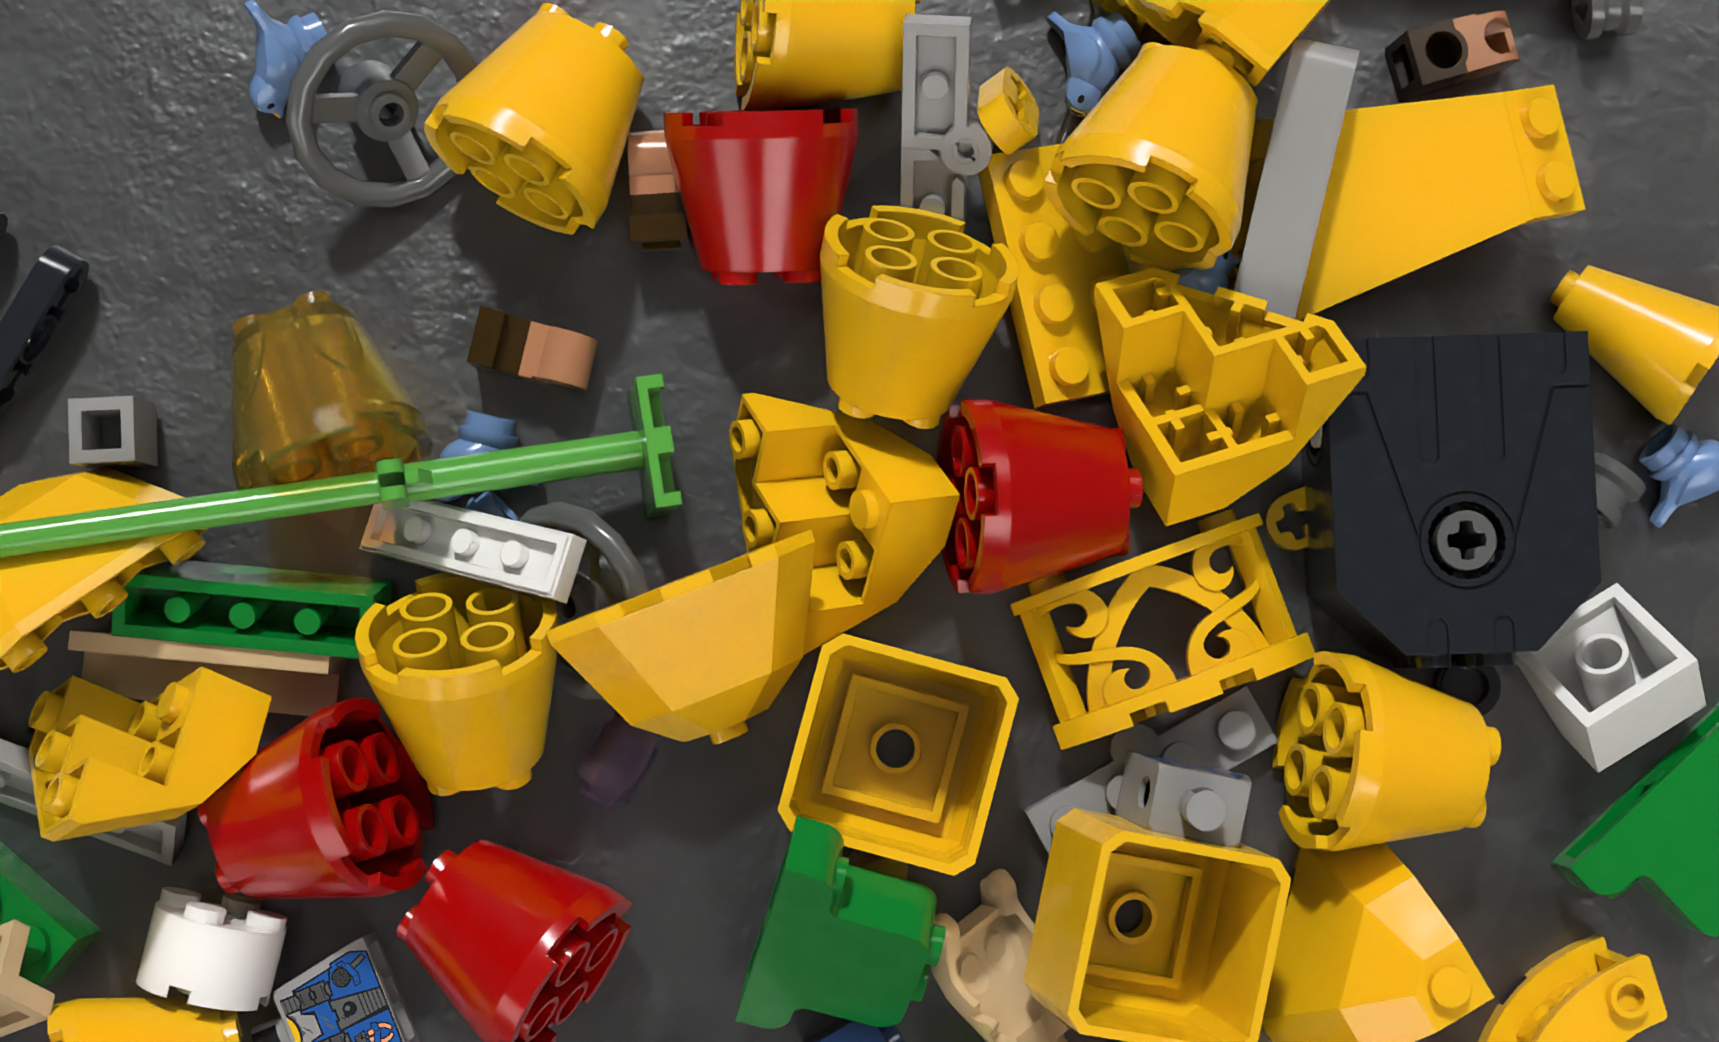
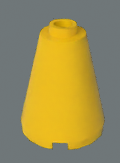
M1588 265L1581 275L1570 269L1549 300L1550 303L1559 307L1553 320L1566 332L1588 331L1589 355L1657 420L1659 419L1669 426L1719 356V306Z

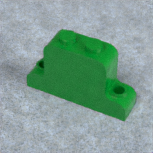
M1719 702L1551 862L1572 885L1597 894L1606 895L1609 899L1622 895L1638 881L1677 924L1712 937H1719Z
M796 816L747 968L735 1021L765 1029H776L785 1026L790 1021L795 1010L809 1009L875 1027H890L900 1023L910 1000L921 1003L928 982L930 965L936 966L942 952L946 927L934 924L937 906L935 893L927 886L917 882L849 865V858L842 857L844 840L837 829L822 822Z

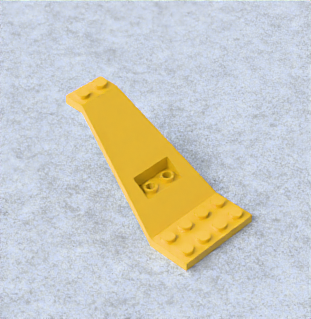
M1554 84L1506 92L1346 110L1295 319L1301 320L1306 317L1307 313L1313 315L1518 225L1566 217L1585 210ZM1275 118L1255 120L1241 228L1231 249L1233 254L1241 258ZM1062 144L1016 150L1011 155L1004 152L991 154L988 165L978 173L994 243H1003L1009 248L1019 264V275L1013 298L1009 305L1034 409L1110 394L1094 297L1095 284L1153 268L1130 260L1133 248L1118 243L1097 230H1094L1092 235L1085 237L1073 228L1054 208L1046 192L1045 179L1050 171L1051 163ZM1236 265L1227 276L1228 289L1233 291L1239 271Z

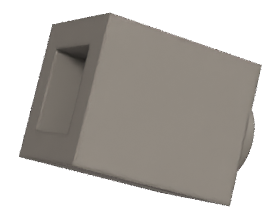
M135 396L68 399L70 464L88 469L104 467L112 469L158 467L157 412L155 403Z

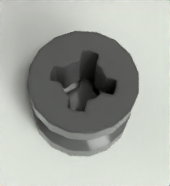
M1571 0V14L1575 32L1581 40L1597 39L1605 31H1613L1619 36L1634 35L1641 24L1643 0Z
M1596 452L1594 453L1598 527L1612 532L1616 531L1623 522L1622 511L1629 502L1639 501L1646 492V486L1628 467L1614 458Z

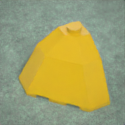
M1331 0L1091 1L1108 15L1117 10L1128 22L1137 38L1150 25L1174 46L1197 50L1200 45L1213 44L1224 48L1234 57L1235 64L1233 69L1256 87L1278 60L1281 61L1291 50L1295 39L1301 38Z
M1156 267L1095 284L1094 297L1113 411L1119 428L1123 430L1126 449L1133 469L1140 471L1143 490L1166 527L1226 508L1289 465L1365 376L1367 366L1334 321L1309 313L1306 314L1304 321L1266 311L1268 301L1219 286L1214 295L1179 284V274Z
M811 529L719 565L677 579L636 597L545 631L551 646L631 726L681 742H687L706 735L710 736L713 745L731 740L749 731L745 720L769 709L803 658L816 541Z
M1385 843L1339 851L1306 849L1298 846L1293 866L1295 874L1287 906L1285 907L1261 1025L1265 1033L1271 1038V1042H1415L1437 1033L1495 998L1457 934L1416 877Z

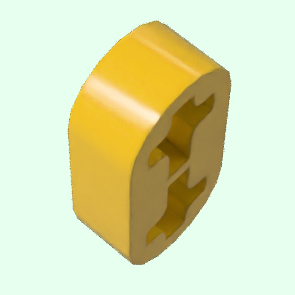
M1006 66L980 86L977 114L985 131L999 149L1005 154L1011 155L1037 136L1039 121L1038 105L1027 85L1013 69Z

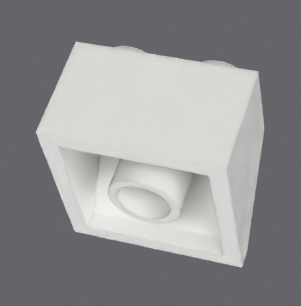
M1618 583L1581 604L1539 651L1516 652L1519 668L1559 732L1597 773L1706 707L1698 660Z

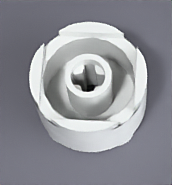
M163 887L160 899L154 906L136 978L137 985L150 993L167 998L169 986H174L178 991L189 995L187 1004L228 1011L258 1010L259 1003L266 1007L269 1003L287 931L285 926L287 917L279 913L260 910L262 902L250 897L224 894L221 904L200 901L202 895L195 891L177 887Z

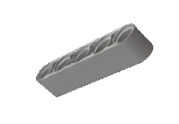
M1296 38L1293 42L1234 287L1236 292L1268 301L1266 311L1293 319L1296 318L1360 50L1302 38Z

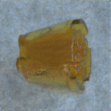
M324 291L308 292L297 297L293 301L292 306L275 310L266 315H247L238 319L233 324L234 340L231 346L232 474L237 490L376 471L375 462L402 458L404 464L411 463L417 458L431 456L433 443L423 414L357 314L347 306L333 303L329 293ZM324 511V512H318V513L321 514V513H326V512H331V511Z

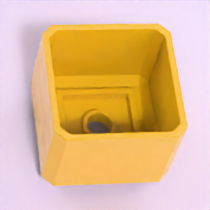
M843 633L822 645L778 806V812L791 832L796 816L811 819L837 829L842 835L844 846L955 876L976 862L1019 698L1006 677ZM897 729L906 732L914 743V752L911 759L899 767H891L884 764L876 752L879 738L889 730Z
M1074 808L1058 819L1055 824L1023 981L1036 1001L1079 1034L1126 1042H1258L1291 878L1279 859L1242 843L1239 844V848L1155 832L1144 829L1116 815ZM1128 900H1139L1143 908L1141 923L1131 932H1119L1115 924L1118 908Z

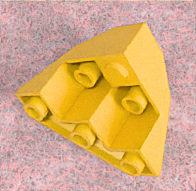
M757 393L742 394L737 419L730 425L729 443L733 455L742 516V531L747 553L810 529L816 541L804 645L805 655L891 606L902 597L945 547L960 494L930 454L870 419L855 418L844 413Z
M104 467L41 479L14 487L0 496V524L185 497L112 468ZM208 528L0 558V670L9 667L13 673H17L36 662L48 650L43 641L63 622L89 613L94 618H100L111 612L128 596L123 587L142 569L166 561H170L173 566H176L191 558L205 545L206 541L201 535Z
M202 666L179 682L170 683L163 693L149 702H136L76 676L70 677L51 692L44 691L37 699L28 722L29 727L35 729L28 749V757L41 837L55 842L176 819L199 806L256 755L272 696Z

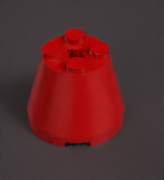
M858 108L826 109L827 121H825L824 109L699 112V124H693V113H663L664 140L702 270L711 271L712 280H718L720 285H750L758 283L757 272H774V277L783 278V282L787 283L821 281L820 250L825 226L836 214L841 215L859 137Z
M985 398L961 400V405L950 406L943 417L936 462L960 494L946 545L941 550L949 580L956 592H970L974 595L992 594L1110 557L1126 556L1129 553L1131 542L1129 528L1130 508L1140 507L1143 497V484L1140 471L1138 469H1128L1123 430Z
M350 698L323 707L258 751L251 760L209 798L197 806L198 816L202 824L208 829L211 847L217 860L215 866L216 878L225 892L228 894L241 892L246 896L256 899L381 897L408 889L420 881L427 870V866L421 858L423 831L434 828L431 796L427 781L418 773L400 738L395 739L388 727L379 718L380 706L364 698Z
M478 839L457 855L451 850H446L433 862L425 877V882L430 885L429 889L420 903L411 908L403 917L397 927L396 935L407 944L411 952L482 1042H555L557 1033L551 1030L553 1025L562 1024L574 1012L581 1000L588 1004L614 965L631 929V925L621 919L622 914H626L633 903L607 885L489 840Z

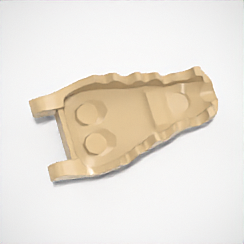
M1004 869L994 870L980 882L982 904L958 923L946 913H938L935 916L934 924L945 926L946 933L938 964L936 966L930 965L932 974L946 999L986 1042H1068L1064 1037V1033L1071 1027L1036 1001L1023 981L1035 924L1019 902L1016 884L1010 874Z

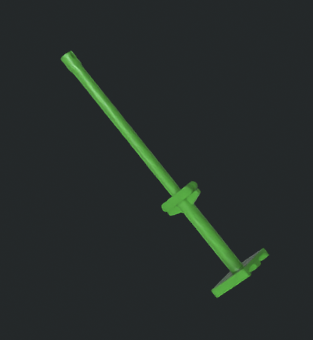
M662 373L639 376L633 381L627 393L632 426L631 432L404 464L402 458L386 459L375 462L376 471L2 523L0 524V558L379 503L382 504L385 511L410 507V502L638 470L646 519L671 515L682 505L681 491L675 492L670 456L674 453L671 427L664 424L660 392L664 387Z

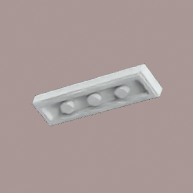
M431 500L410 502V507L388 511L383 509L381 503L374 504L359 549L390 559L567 604L587 540L571 533Z

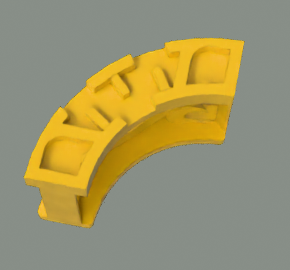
M1233 509L1218 513L1197 522L1200 534L1067 582L1064 572L1041 578L1027 584L1031 593L1030 597L1010 604L1013 615H1020L1058 716L1060 723L1052 727L1061 750L1133 727L1138 722L1169 711L1172 713L1224 694L1223 691L1250 681L1260 680L1314 657L1315 650L1308 632L1297 635L1258 534L1256 527L1264 525L1260 513L1237 520ZM1226 545L1244 588L1242 592L1231 599L1220 590L1225 589L1232 581L1234 575L1233 565L1229 566L1226 572L1222 574L1213 571L1210 566V556L1212 553ZM1194 551L1190 562L1191 575L1172 568L1155 565ZM1128 575L1110 600L1108 606L1098 595L1088 590ZM1148 587L1179 594L1211 612L1196 625L1188 640L1186 666L1189 676L1176 680L1170 667L1160 657L1150 651L1136 647L1116 648L1121 631L1130 612ZM1248 602L1251 606L1258 627L1251 620V618L1241 609V607L1246 605ZM1066 604L1081 606L1086 616L1084 623L1079 627L1066 626L1065 629L1077 638L1086 639L1094 637L1091 651L1065 654L1049 612L1056 607ZM1220 622H1223L1230 629L1223 630L1215 637L1222 638L1226 642L1227 652L1223 657L1216 659L1206 653L1204 641L1208 633ZM1132 660L1140 662L1146 667L1148 672L1146 683L1138 689L1129 688L1124 680L1125 674L1129 669H1119L1112 672L1113 661ZM1088 664L1086 679L1087 712L1069 665Z
M1594 934L1552 953L1531 968L1524 975L1527 978L1514 990L1503 1005L1500 1003L1497 1005L1486 1023L1478 1042H1626L1639 1032L1664 1021L1667 1018V1011L1650 958L1641 953L1627 957L1611 951L1607 948L1605 938Z

